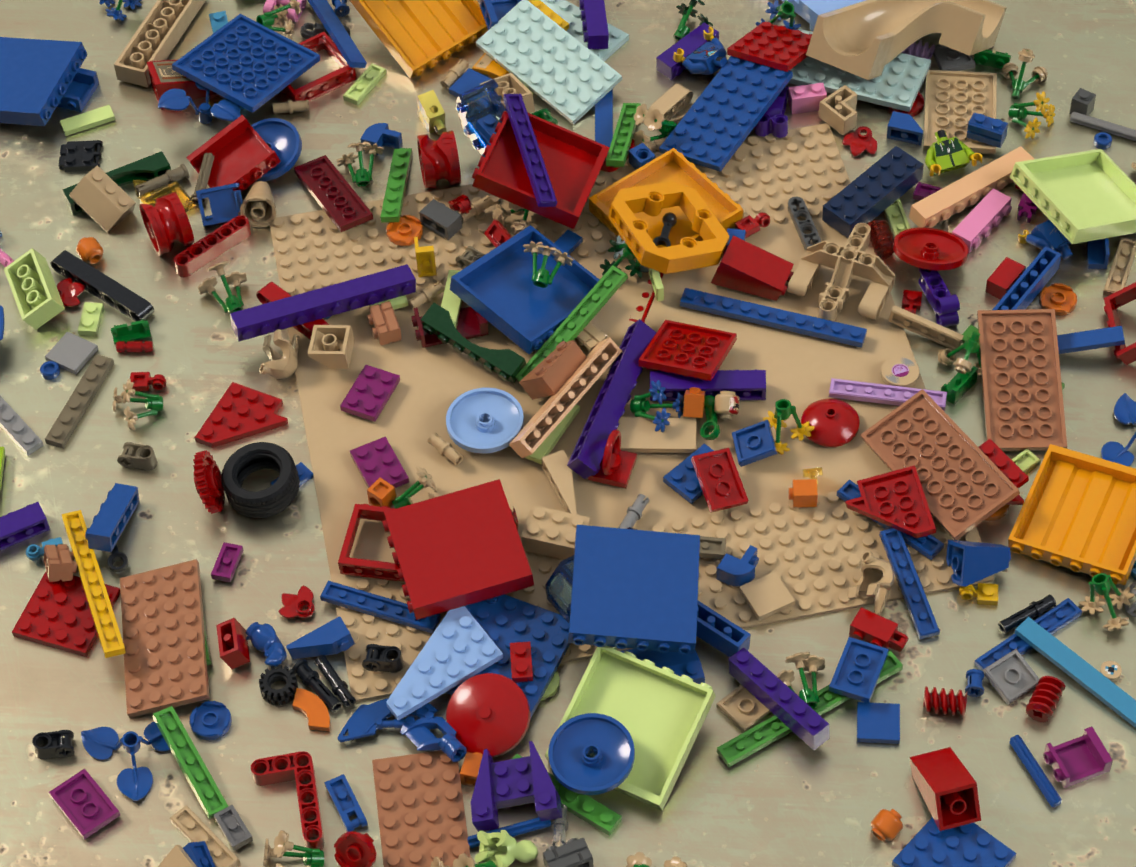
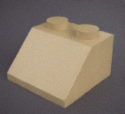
M314 325L307 353L308 356L330 369H349L355 341L351 325Z

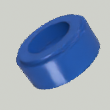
M1105 132L1097 133L1094 136V146L1098 149L1110 148L1112 144L1111 135Z
M54 361L43 363L40 367L42 377L47 380L57 378L60 374L59 365Z

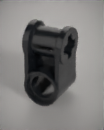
M377 644L366 646V659L362 662L364 669L397 673L403 669L404 662L398 647Z
M70 730L41 732L36 734L32 740L36 756L40 759L70 757L74 754V748L72 747L74 733Z

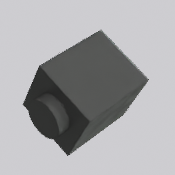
M1080 88L1072 98L1069 114L1078 112L1089 116L1094 110L1096 94Z

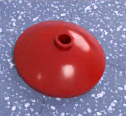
M838 399L815 401L804 410L801 417V424L804 425L809 421V426L815 427L814 430L810 431L811 437L807 438L815 444L825 447H837L847 444L857 435L860 426L856 410L848 403Z

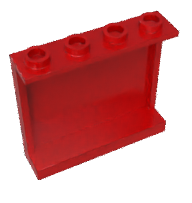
M243 114L186 157L199 174L204 154L212 153L214 161L207 185L213 188L239 183L240 187L233 188V191L240 190L241 192L281 162L275 151L253 129Z

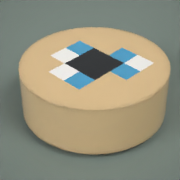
M1114 661L1104 662L1101 665L1100 673L1112 682L1119 680L1122 672L1121 666Z

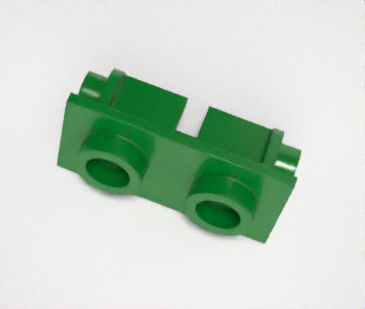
M987 49L974 55V61L977 65L1001 70L1011 59V55H1008V53L997 51L992 53V50Z
M144 319L131 322V326L122 324L114 325L111 328L114 345L118 341L127 342L151 337L148 320L144 321Z

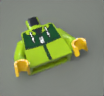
M945 130L934 133L937 142H934L929 147L925 157V164L930 171L929 175L931 177L933 175L940 176L941 173L966 167L970 161H972V166H976L977 161L982 163V154L973 152L962 141H959L957 137L948 139Z

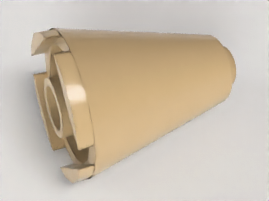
M257 181L253 184L240 207V215L246 216L252 227H266L276 218V207L269 184L264 181Z

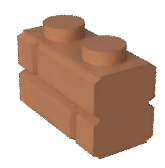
M388 301L380 305L370 306V314L367 315L369 325L374 326L372 328L374 339H378L380 345L400 341L402 339L401 329L391 302Z
M58 544L57 546L45 545L44 565L48 580L50 582L60 581V579L62 581H72L73 573L77 572V563L74 561L73 552H70L67 544Z

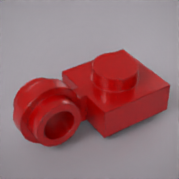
M464 194L448 202L450 209L461 214H468L472 210L471 202L468 196Z
M760 212L753 219L749 215L734 223L735 229L746 230L747 238L760 231V227H767L770 224V216L767 213Z
M904 290L901 308L916 314V310L920 311L922 292Z
M131 372L130 380L134 382L132 389H135V391H149L150 385L155 390H162L166 386V379L161 374L151 377L150 372Z

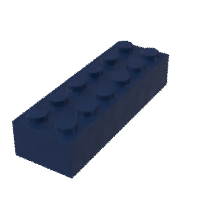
M895 146L823 205L822 221L849 238L856 224H869L922 180L924 164Z

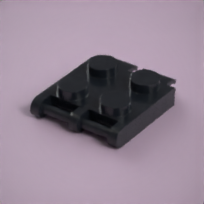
M101 140L71 141L61 145L59 169L65 170V172L91 171L97 165L100 167L99 159L102 155L100 148L103 146V142Z

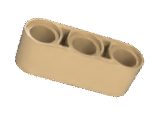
M677 83L655 101L648 110H660L664 120L669 121L691 101L693 92Z

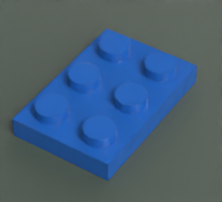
M704 443L663 477V482L692 504L703 495V491L691 458L692 456L714 450Z
M849 637L830 683L829 691L870 703L889 649Z

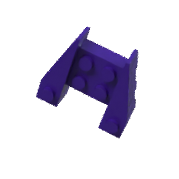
M529 741L530 756L493 762L488 749H484L471 799L472 823L478 832L499 828L498 809L534 802L536 813L541 821L562 818L560 796L532 741Z

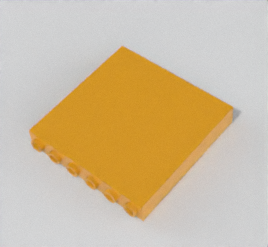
M675 148L670 149L589 198V211L616 236L619 235L620 237L621 235L608 218L611 204L618 191L623 188L673 181L695 189L726 231L727 228L735 227L734 223L743 219V208L741 205L735 203L727 193H724L716 183L708 179L705 173L699 171L692 162L690 163ZM679 206L663 208L658 216H649L644 212L633 213L637 219H642L648 223L647 233L652 240L661 236L664 226L662 218L666 213L670 212L677 217V223L671 228L668 238L671 246L679 245L683 237H691L696 241H703L700 234L692 230V223ZM658 245L657 247H658V248H662V247H665V246H663V245Z

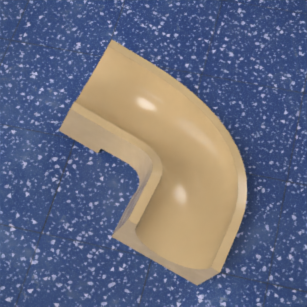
M866 0L818 15L806 55L866 80L881 76L886 64L891 62L915 41L931 33H941L938 44L971 56L994 47L1007 7L989 0Z

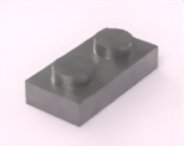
M233 804L213 814L214 819L234 851L253 841L252 835Z

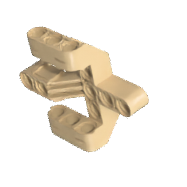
M858 223L854 226L845 245L824 240L807 247L789 281L787 292L804 298L808 290H811L813 280L818 277L821 265L833 268L834 272L831 282H826V290L824 293H820L818 318L834 321L838 313L840 314L843 303L849 297V285L852 276L856 275L871 280L860 302L858 313L861 316L877 320L892 291L895 274L879 256L865 252L870 242L871 228L866 223Z

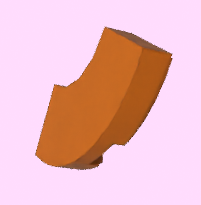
M297 688L292 705L293 709L301 711L307 716L310 730L330 732V716L324 702L314 693Z

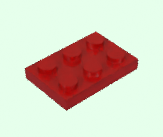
M729 448L692 456L691 461L710 513L748 503L749 500Z

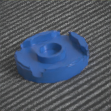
M206 701L198 708L193 709L189 724L193 734L198 738L215 740L228 732L232 717L230 711L223 703Z

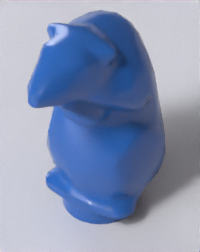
M255 622L247 628L245 632L247 634L246 640H251L252 645L257 650L264 652L266 665L277 668L278 665L285 661L287 657L286 650L270 624L265 623L262 625Z

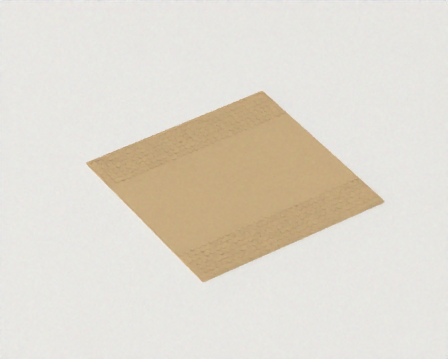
M827 123L789 129L787 136L783 138L774 137L772 133L763 137L757 135L749 136L721 172L694 164L699 171L707 175L708 179L716 183L724 193H727L735 203L741 205L743 208V218L750 215L755 219L756 215L760 212L767 213L770 216V224L767 227H760V231L750 235L745 241L793 263L792 272H795L806 250L788 211V201L790 198L800 197L804 200L821 242L828 240L845 245L848 238L822 221L823 205L850 184L830 125ZM656 152V153H654V154H655V157L657 158V157H659L660 155H662L663 153ZM629 158L626 160L624 167H619L616 171L605 172L600 170L575 229L532 211H529L526 220L527 225L533 226L553 243L567 230L581 236L583 242L569 256L598 279L603 277L602 273L604 271L600 268V264L605 265V259L611 264L613 261L616 262L621 256L619 254L618 258L614 259V252H608V249L613 247L609 240L616 241L617 236L589 211V198L635 171L629 164ZM473 184L405 195L400 217L411 215L419 220V212L433 199L445 204L448 208H450L449 201L463 194L468 196L471 203L479 201L486 197V195H489L494 203L493 206L481 211L480 215H475L462 223V228L449 240L422 225L423 235L418 240L419 247L434 245L437 271L436 276L418 277L415 243L409 246L395 245L387 237V225L389 222L381 223L380 218L384 199L364 202L373 213V220L343 232L339 231L324 210L277 217L270 222V230L280 288L294 296L408 264L416 279V292L406 295L407 300L421 293L422 289H427L438 281L445 288L449 270H463L457 265L455 259L457 256H461L468 246H472L483 254H487L496 248L484 233L494 220L492 210L496 209V204H500L504 210H511L509 202L472 186ZM523 210L511 213L504 221L503 226L512 237L515 235L512 234L511 225L516 221L520 222L523 220L525 213ZM803 216L797 218L800 221L806 220ZM807 229L803 230V233L810 234L812 231ZM870 238L869 245L865 252L877 256L872 240ZM627 258L617 268L626 273L628 279L591 320L599 331L603 330L608 338L610 337L619 348L628 327L635 323L629 321V319H642L653 292L652 284L647 282L650 279L649 272H642V278H639L637 273L631 277L630 272L632 270L625 269L626 266L631 265ZM719 264L664 274L662 277L664 300L657 301L656 297H654L644 322L646 325L657 332L665 320L736 333L737 341L718 370H766V400H740L739 413L732 416V419H720V415L717 414L720 434L716 439L706 440L700 435L702 425L707 422L705 408L703 418L696 419V450L704 443L714 451L729 448L749 501L744 505L710 513L704 494L691 504L663 482V477L692 453H637V460L626 488L590 481L588 478H582L572 470L577 515L590 517L591 526L618 528L627 515V509L634 504L639 494H643L646 496L644 501L648 497L649 503L642 511V517L632 527L633 530L726 538L725 554L727 553L740 560L750 545L758 548L757 557H759V561L755 567V578L753 580L776 571L795 600V605L760 621L739 591L740 586H731L717 580V567L722 559L699 557L698 601L742 629L875 604V596L867 597V592H859L857 599H848V588L854 587L862 576L861 568L864 562L861 560V556L865 551H870L873 553V557L883 559L890 564L879 536L880 531L886 529L867 516L848 509L845 501L837 496V491L848 480L857 484L858 480L892 472L862 440L860 435L899 406L830 398L829 390L831 378L886 385L881 378V368L887 359L893 356H905L915 361L904 328L888 321L891 309L895 305L891 293L877 320L861 316L858 313V308L871 280L856 275L852 276L849 285V297L843 303V308L840 314L838 313L834 322L867 329L863 346L860 348L680 306L685 288L818 318L820 293L825 292L826 282H831L834 272L833 268L821 265L818 277L813 280L811 290H808L804 298L788 293L786 290L784 296L780 295L777 301L712 284L711 281ZM444 292L434 297L430 303L426 302L418 307L419 316H424L433 303L441 306ZM648 292L649 297L643 298L642 294ZM462 300L461 308L470 307ZM368 305L332 315L328 320L322 318L329 325H351L355 341L349 369H330L310 358L307 354L310 339L294 327L288 328L290 343H292L294 334L299 336L298 365L295 374L331 581L407 604L406 601H410L409 596H404L402 585L405 582L340 574L338 560L354 505L369 504L368 486L354 463L350 450L382 437L387 438L409 477V483L395 488L396 498L418 481L419 476L416 474L418 472L416 467L425 468L427 474L432 475L437 492L435 493L430 487L423 488L410 497L413 504L428 500V493L439 497L500 479L521 539V534L532 505L565 512L543 471V466L525 459V457L521 458L510 446L501 451L487 454L473 453L462 449L452 441L448 434L446 414L452 402L463 393L477 388H496L508 392L517 399L523 410L525 426L551 396L532 400L518 380L515 383L509 380L507 382L502 380L496 372H489L483 367V364L473 362L468 358L467 354L457 352L449 343L422 348L421 341L416 340L415 330H417V327H413L411 316H414V310L410 305L394 310L401 329L402 339L397 342L380 345L379 340L373 337L372 328L374 326H370L368 323L367 315L370 314V306ZM643 306L644 310L639 312L636 308ZM488 321L489 335L467 339L473 344L488 349H510L525 358L526 364L537 352L535 350L531 354L526 353ZM365 365L400 375V382L375 422L343 412L340 409L341 403ZM611 365L578 401L576 405L580 406L579 413L549 455L564 450L566 455L571 457ZM643 367L642 373L636 379L637 385L631 391V398L624 407L625 412L621 417H635L630 410L631 400L634 399L635 395L649 393L650 371L657 370ZM920 373L916 384L910 388L926 389ZM650 397L645 398L650 404H659L658 401H650ZM781 399L789 400L791 406L796 407V413L800 422L804 410L813 402L821 399H838L848 403L856 410L860 420L859 431L853 440L842 446L825 447L815 444L805 435L802 441H799L798 437L791 439L794 433L790 430L797 426L791 414L787 420L783 421L787 424V427H781L780 441L782 444L787 443V448H790V451L784 452L783 455L777 452L775 455L742 467L738 463L732 432L762 422L764 417H769L768 411L775 414V402ZM663 401L662 404H673L676 401ZM650 408L645 414L657 416L656 412L659 411L661 413L663 408ZM666 408V413L671 414L669 418H678L676 410ZM773 426V427H771V429H772V433H773V437H774V441H775V440H776V430H775V428H774V426ZM437 433L444 441L450 442L452 447L464 456L462 462L459 465H454L447 457L441 456L439 451L427 442L431 434ZM817 479V507L793 508V500H789V488H792L793 480ZM933 516L936 533L931 535L944 543V548L930 560L906 543L925 594L961 587L953 583L951 575L954 574L953 569L947 565L946 561L948 540L954 539ZM360 519L350 558L394 563L392 553L395 552V549L389 546L387 537L390 536V533H385L382 521ZM976 527L958 539L959 541L982 543ZM525 551L533 574L534 586L505 595L570 618L571 600L562 588L561 576L573 572V562ZM994 574L980 581H977L972 585H978V583L993 582ZM895 575L894 583L889 591L886 602L904 599ZM336 605L337 616L342 618L355 642L353 646L344 651L351 694L355 697L356 702L390 696L432 636V633ZM448 611L440 613L441 619L438 625L443 620ZM571 643L561 663L592 658L597 647L595 645H575ZM377 644L398 647L404 662L403 669L397 673L368 671L364 669L362 662L366 659V646ZM617 648L618 651H624V650L633 649V648H625V649H618V648Z

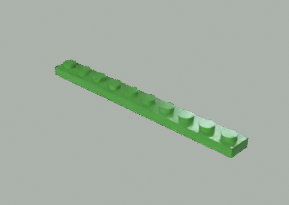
M891 650L888 653L877 684L903 669L902 663ZM830 685L817 691L820 702H818V705L813 710L821 716L851 698L830 692ZM774 715L717 747V753L729 768L793 731Z

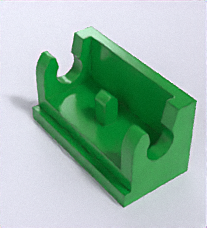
M973 366L971 372H966V374L958 372L948 384H944L941 387V391L947 392L946 400L955 405L977 381V367Z

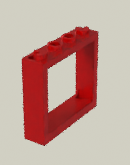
M322 32L298 44L315 53L325 49L339 65L340 69L295 90L289 84L282 91L290 100H308L310 102L357 80L356 70L349 67L335 43L325 32Z
M1136 282L1104 298V311L1109 319L1107 321L1108 327L1121 326L1117 308L1136 299ZM1136 342L1127 347L1126 345L1115 346V357L1120 359L1125 365L1136 361Z
M369 504L354 505L338 560L340 574L404 582V580L399 579L397 569L400 568L399 564L350 558L360 519L384 521L386 520L384 512L396 508L371 506Z

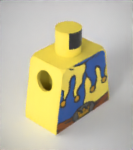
M434 90L418 95L417 110L419 119L429 133L436 131L438 135H441L447 130L445 127V112Z

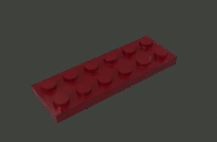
M326 155L294 167L296 176L340 232L373 220V213Z

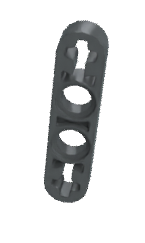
M800 197L790 198L788 201V211L806 250L807 247L812 246L810 240L815 245L821 242V239L804 200ZM803 216L806 220L800 221L797 218ZM808 229L811 230L812 233L805 234L803 233V230Z

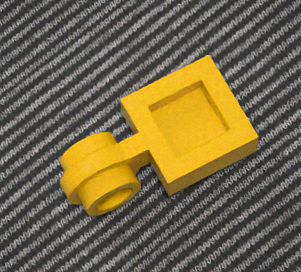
M978 583L977 590L972 584L966 587L961 586L959 588V595L963 600H971L973 597H976L977 604L997 606L998 584Z

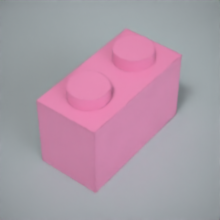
M823 82L789 87L788 104L791 114L819 111L820 101L827 97Z

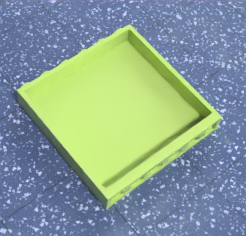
M1102 149L1015 162L1010 178L1071 244L1136 233V184Z
M610 646L597 647L559 727L567 720L587 713L604 714L623 724L632 737L635 760L629 776L613 790L663 811L716 695L710 685L702 682L697 684L693 682L692 678L683 674L680 677L667 667H662V669L656 667L655 663L648 659L639 660L631 652L625 651L622 653L616 647ZM547 750V752H546V754H545V757H546V759H547L548 762H549L548 750Z

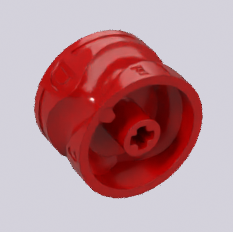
M453 130L443 132L438 140L430 139L428 134L418 135V154L425 189L435 188L436 183L441 179H446L450 185L461 184L459 156Z
M175 192L157 198L154 207L148 204H140V212L146 231L159 256L171 252L174 242H181L184 246L194 243V235L189 219Z

